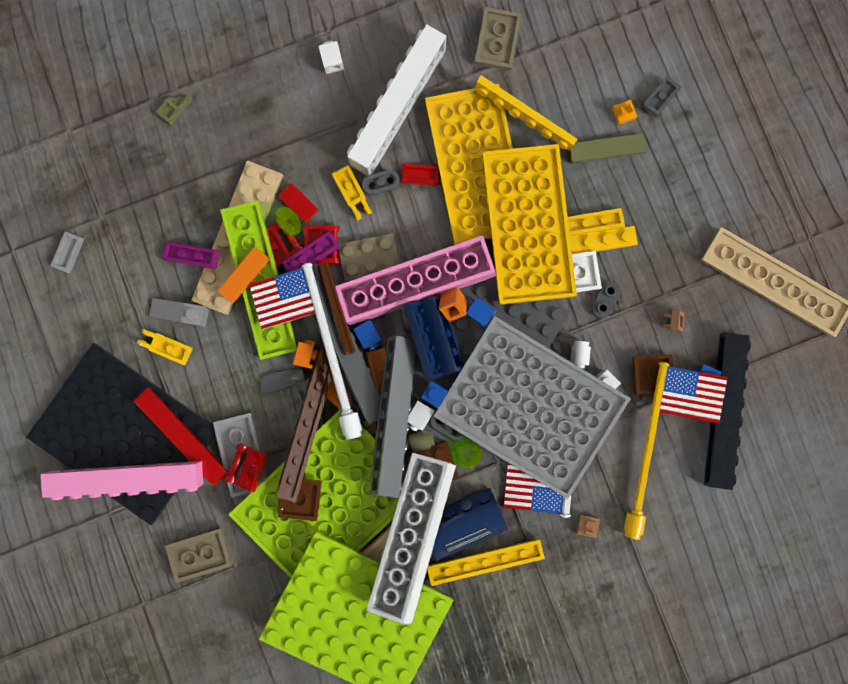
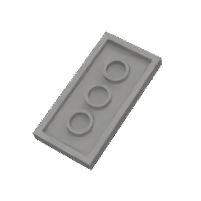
M252 413L213 422L223 466L228 471H230L237 451L235 449L237 443L245 444L261 451ZM245 452L241 460L238 472L236 474L237 478L239 477L240 471L242 469L244 460L247 455V453ZM265 466L258 485L267 478ZM227 482L231 498L251 493L235 484Z

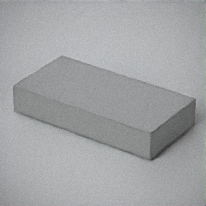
M64 231L50 266L70 274L84 238Z

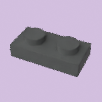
M667 75L644 102L642 107L656 118L682 87Z

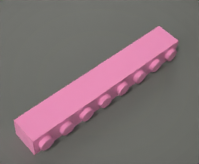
M202 461L56 470L41 474L42 498L50 497L51 500L63 499V496H70V499L82 498V495L96 498L100 497L101 494H108V497H113L127 492V495H137L141 491H146L147 494L159 493V490H166V493L178 492V489H185V492L196 491L198 487L204 484Z

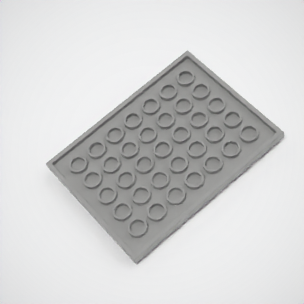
M494 316L434 414V417L569 499L631 398Z

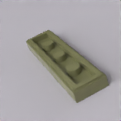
M644 133L577 142L569 150L571 164L644 154L647 152Z

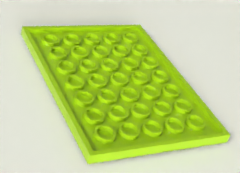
M342 408L316 431L303 479L322 480L317 521L278 517L280 499L275 498L285 461L257 486L255 492H251L228 514L290 578L315 531L360 551L393 520L399 501L398 497L369 494L376 439L361 425L362 436L346 440L338 417L342 416ZM405 469L402 473V487L407 473Z
M315 531L263 628L259 640L353 684H411L454 599L423 583L412 623L401 624L368 612L367 608L381 562Z

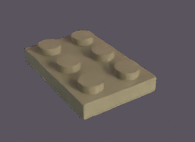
M485 7L474 64L511 71L521 22V13Z
M393 233L339 244L341 247L339 248L345 282L400 264Z
M223 528L165 545L175 583L233 565Z

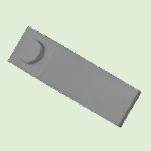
M153 298L149 317L206 327L209 308Z

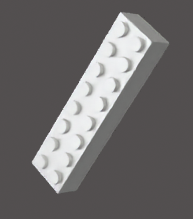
M427 24L423 30L420 29L417 33L416 43L408 48L406 52L407 58L404 63L400 62L395 78L389 80L386 86V93L379 97L376 103L377 108L374 112L371 111L367 117V125L359 130L357 134L358 140L355 145L351 144L347 151L350 166L366 176L373 174L446 51V35Z
M412 453L367 608L368 612L401 624L412 623L456 465Z

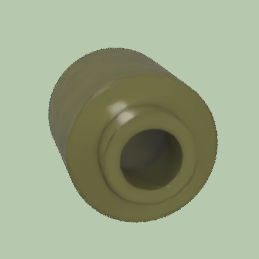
M431 430L409 434V439H406L408 450H413V453L430 449L431 446L435 445Z

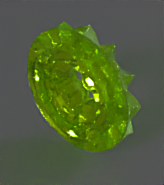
M288 207L279 208L275 213L277 218L275 221L279 223V228L283 229L284 234L288 233L290 236L297 235L301 231L299 217Z
M462 438L453 445V461L461 468L470 469L478 465L482 459L481 446L470 438ZM465 445L469 451H475V453L470 454L469 461L465 456L459 455L464 452Z

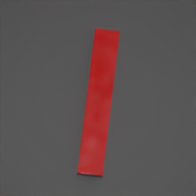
M147 388L134 400L137 406L190 462L202 461L203 476L213 486L229 472L151 388Z

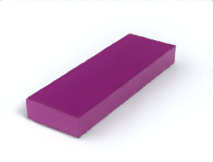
M329 230L281 263L287 272L301 269L305 263L315 265L341 247Z
M166 241L162 260L216 270L220 251Z

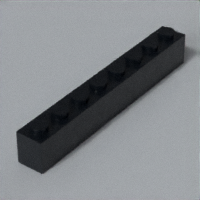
M727 332L720 334L716 370L722 372L721 376L727 377L720 421L719 423L710 422L703 483L707 487L733 490V486L736 484L735 466L738 465L739 461L737 447L740 446L741 442L739 429L743 424L741 410L745 405L743 392L747 386L745 374L749 367L747 355L751 348L750 335Z

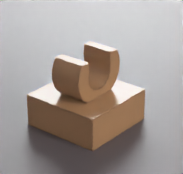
M672 311V314H664V317L670 318L671 322L663 324V327L671 328L675 332H683L685 313Z
M580 514L576 533L597 538L600 519Z

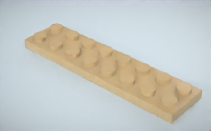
M247 161L229 207L258 200L264 221H266L283 174ZM222 222L212 249L220 251L216 270L204 268L191 301L229 315L232 303L221 295L218 289L234 272L236 267L224 222Z
M723 227L718 229L700 260L832 338L837 336L848 317V300Z

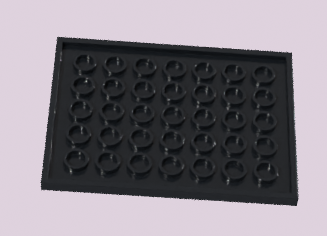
M93 343L26 438L70 469L190 462L134 402L147 388L152 389L206 448L214 439L216 433L213 424L100 345ZM159 490V493L147 494L146 491H141L137 495H127V492L111 498L149 525H153L176 492L166 493V490Z

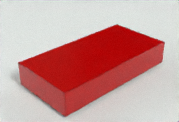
M403 163L401 183L439 186V166Z
M292 183L278 196L305 223L319 211Z

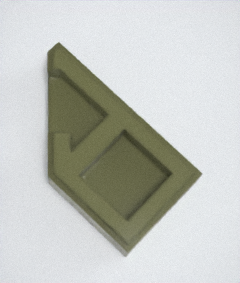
M189 95L180 98H166L155 113L169 125H172L193 99Z

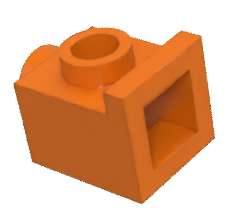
M306 339L304 343L299 342L293 364L313 369L312 361L315 362L318 350H315L316 342Z

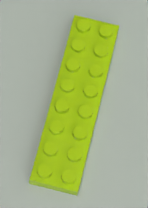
M257 200L221 209L235 267L237 268L251 250L257 247L271 260L250 284L278 276L260 202ZM249 285L243 292V297L260 360L297 351L298 346L291 321L261 329Z

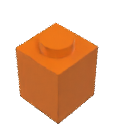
M458 287L441 294L439 309L449 322L466 315L467 299Z

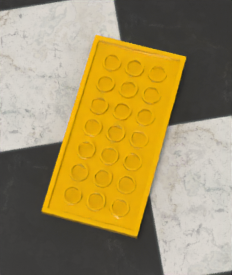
M474 88L425 98L454 245L482 235L484 240L492 239L482 152L513 149L505 110L503 107L496 106L493 100L478 94Z
M559 144L482 152L499 305L576 297L577 292Z

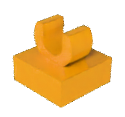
M631 100L612 107L618 125L637 118Z

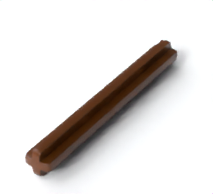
M322 263L318 266V271L344 354L346 356L355 353V348L328 263Z

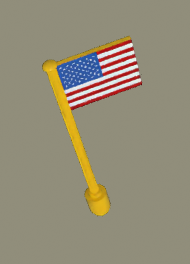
M666 362L658 363L659 370L634 507L631 509V512L626 513L624 524L626 537L640 539L644 532L646 516L643 515L641 510L659 412L719 423L727 377L670 367Z

